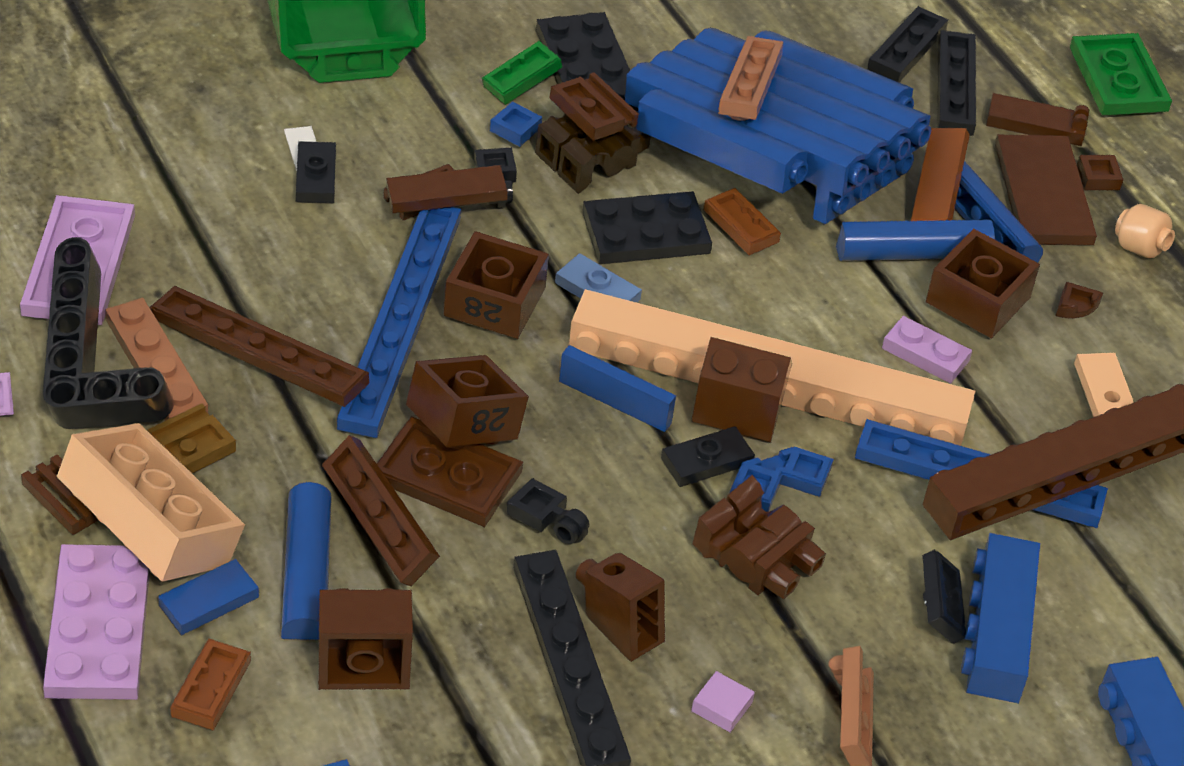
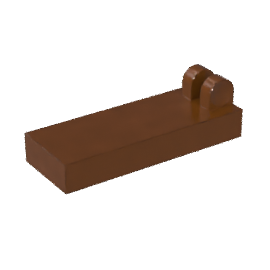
M993 93L986 126L1026 135L1068 136L1070 144L1082 146L1090 110L1085 105H1078L1075 110Z

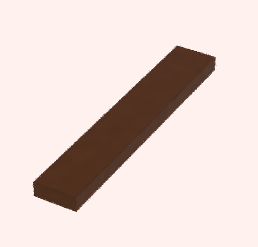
M173 286L149 307L158 322L343 407L347 406L370 383L369 372L180 287Z

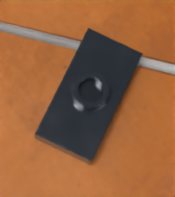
M298 141L296 202L334 203L336 142Z
M736 426L662 448L661 454L662 461L679 487L740 469L742 462L754 459L755 457L754 452Z
M934 549L922 555L925 582L923 600L927 607L928 623L952 644L964 640L966 635L960 570Z

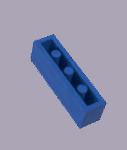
M989 533L985 549L977 548L972 573L980 576L979 581H973L969 597V606L976 607L975 614H969L965 639L971 640L972 645L971 648H965L961 665V674L968 675L966 693L1018 704L1020 702L1029 671L1040 543Z
M1159 657L1109 664L1103 682L1098 688L1099 701L1103 709L1108 710L1115 724L1117 740L1121 746H1125L1132 761V766H1184V708Z

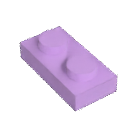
M902 316L884 337L882 349L950 384L968 364L972 353L971 349L905 316Z

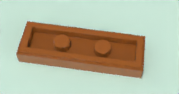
M931 128L911 221L952 220L970 136L966 128Z

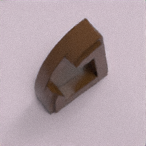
M1066 282L1056 316L1080 318L1093 313L1100 305L1103 292Z

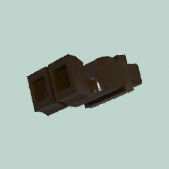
M566 114L561 118L550 116L548 120L538 125L535 154L554 172L558 171V175L579 194L592 182L594 166H597L608 177L621 172L624 168L628 170L635 167L638 153L649 148L651 136L638 131L637 126L630 129L626 125L623 131L593 141Z

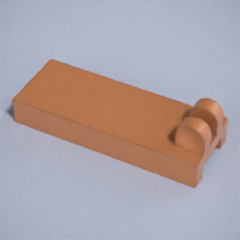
M861 646L844 648L843 655L834 656L829 661V668L834 674L837 683L842 686L840 747L850 766H872L874 672L871 667L863 669V650Z

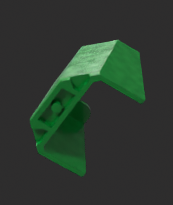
M267 0L281 53L290 60H294L319 83L392 76L400 67L399 63L414 47L418 48L426 40L425 0Z

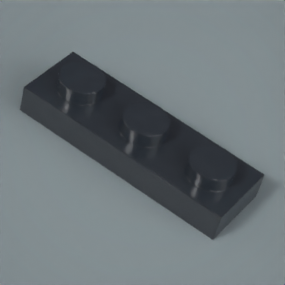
M917 6L869 58L867 70L900 82L939 39L940 31L947 29L949 20Z

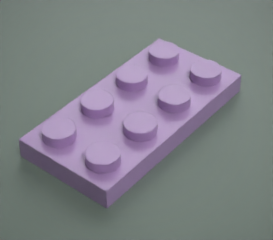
M56 195L20 303L21 316L49 319L56 248L68 238L80 237L87 240L101 268L98 325H102L105 318V309L108 308L135 218L134 204Z
M61 544L43 684L44 698L138 700L150 569L125 546Z

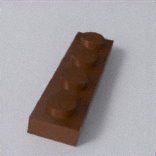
M349 435L322 466L400 583L412 587L440 555L361 440Z

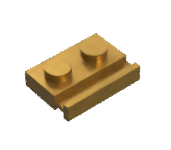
M203 403L147 429L191 473L236 452V440L213 414L209 415L206 412V407Z

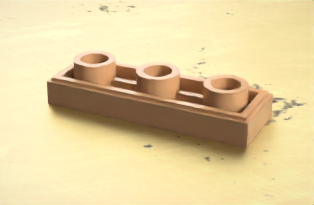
M1115 353L1077 354L1074 365L1093 417L1104 414L1111 408H1121L1134 403Z

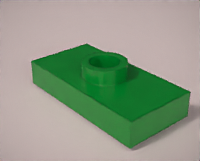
M537 41L482 77L483 85L506 105L561 69V58L543 43Z

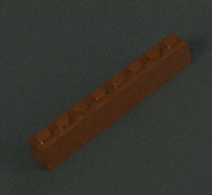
M1177 384L1162 393L1144 396L1132 404L1121 408H1111L1104 414L1088 420H1078L1069 427L1052 433H1043L1036 439L1019 445H1010L1003 451L984 458H974L969 463L951 470H941L929 478L922 505L949 540H953L1184 453V385Z

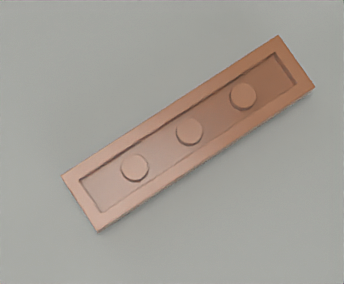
M747 36L721 96L718 114L728 115L732 119L739 121L757 119L781 59L783 41Z
M144 298L105 309L106 321L134 368H155L163 375L174 400L173 410L164 420L166 421L201 403L204 404L208 413L206 400Z

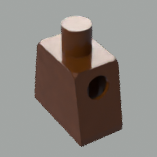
M615 553L599 563L593 559H587L580 564L575 576L585 586L586 614L589 620L630 662L665 642L664 579L622 553Z

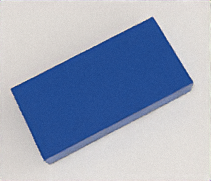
M234 559L159 595V607L179 633L184 635L259 598V587L240 563Z

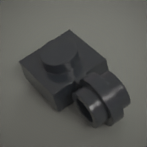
M512 147L475 150V167L500 165L506 183L507 200L489 202V204H496L497 208L505 207L506 203H513L512 183L517 182V169Z
M533 478L507 501L508 515L540 532L544 531L551 523L555 524L554 533L565 544L570 545L581 542L587 536L590 525L587 516L578 509L565 510L567 504L566 495Z

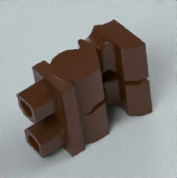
M752 475L730 492L726 499L723 498L699 517L692 545L702 553L704 558H714L717 560L720 567H724L727 564L731 572L739 580L750 583L749 589L759 596L768 588L782 599H785L794 592L801 577L791 568L795 565L808 576H812L822 567L826 553L812 541L815 528L806 521L802 523L800 518L790 508L781 505L768 512L762 509L761 499L764 491L760 483Z

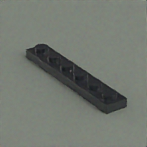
M557 550L515 556L513 568L581 766H630L631 757Z

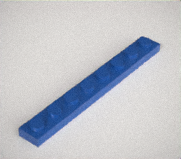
M446 207L420 210L358 364V368L369 372L370 383L347 406L341 407L337 417V430L378 438L460 223V208Z

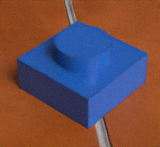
M512 101L491 119L490 131L520 147L538 132V125L542 123V117Z

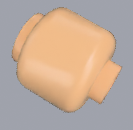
M1137 204L1130 209L1124 210L1116 223L1115 233L1122 248L1145 258H1154L1162 251H1167L1175 238V231L1172 230L1170 216L1163 211L1144 204Z

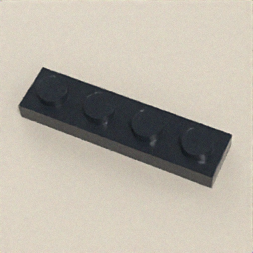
M941 30L938 40L937 128H966L970 136H973L976 127V34Z

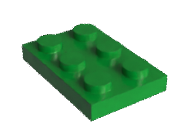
M1139 33L1072 36L1070 43L1071 52L1101 115L1169 112L1172 99Z

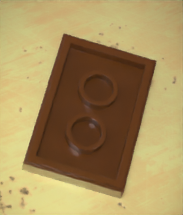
M412 416L377 462L378 467L394 490L482 527L487 525L523 469V461L481 444L465 445L462 448L446 447L420 419Z

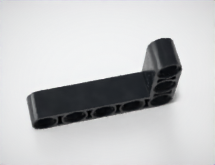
M80 237L64 240L58 245L54 254L43 384L44 400L57 424L64 429L136 424L163 420L172 412L174 400L159 370L144 367L94 372L102 273L90 244L87 240Z

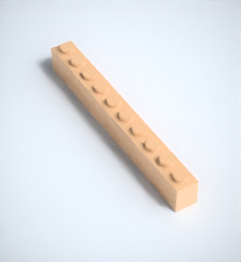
M586 289L571 322L570 346L592 356L699 383L710 337L791 357L792 367L782 406L862 427L865 426L866 420L869 419L959 446L962 445L975 395V390Z

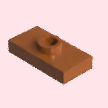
M736 188L705 200L704 211L748 255L779 243L781 232Z
M208 639L170 707L171 717L214 731L251 662V652Z

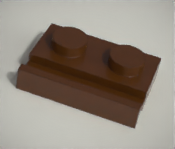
M595 72L590 73L589 78L585 80L582 77H578L551 86L549 99L593 141L623 131L626 125L631 127L637 125L639 114Z

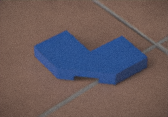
M794 446L779 451V455L764 460H760L757 457L744 461L730 492L753 475L764 491L761 505L762 509L766 512L770 510L780 484L820 497L834 459Z

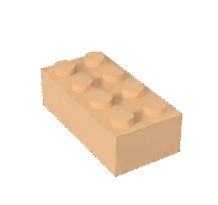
M140 423L72 434L57 478L97 516L101 523L105 524L123 542L127 549L131 550L150 569L153 575L163 582L210 571L231 561L245 524Z

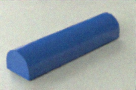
M964 161L955 209L965 220H992L996 241L1038 263L1043 255L1042 246Z
M992 220L842 222L836 249L840 261L944 259L973 229L994 240L995 234Z
M300 483L294 486L288 494L281 639L319 640L320 590H328L331 493L325 486L318 483Z

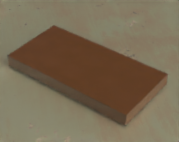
M997 134L995 147L1012 213L1039 244L1094 245L1097 234L1069 137Z

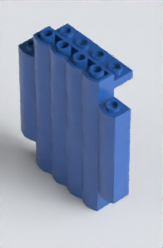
M716 28L704 29L695 39L683 40L672 51L660 52L650 63H639L627 74L625 101L638 108V131L782 194L804 180L817 185L813 219L827 224L881 188L886 187L903 174H906L914 161L912 152L923 147L931 135V127L929 126L930 115L913 109V88L772 31H761L755 36L784 42L781 59L756 120L739 121L732 119L728 115L718 114L721 96L745 40Z

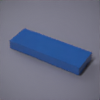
M569 345L562 353L559 382L663 432H666L672 424L676 395Z

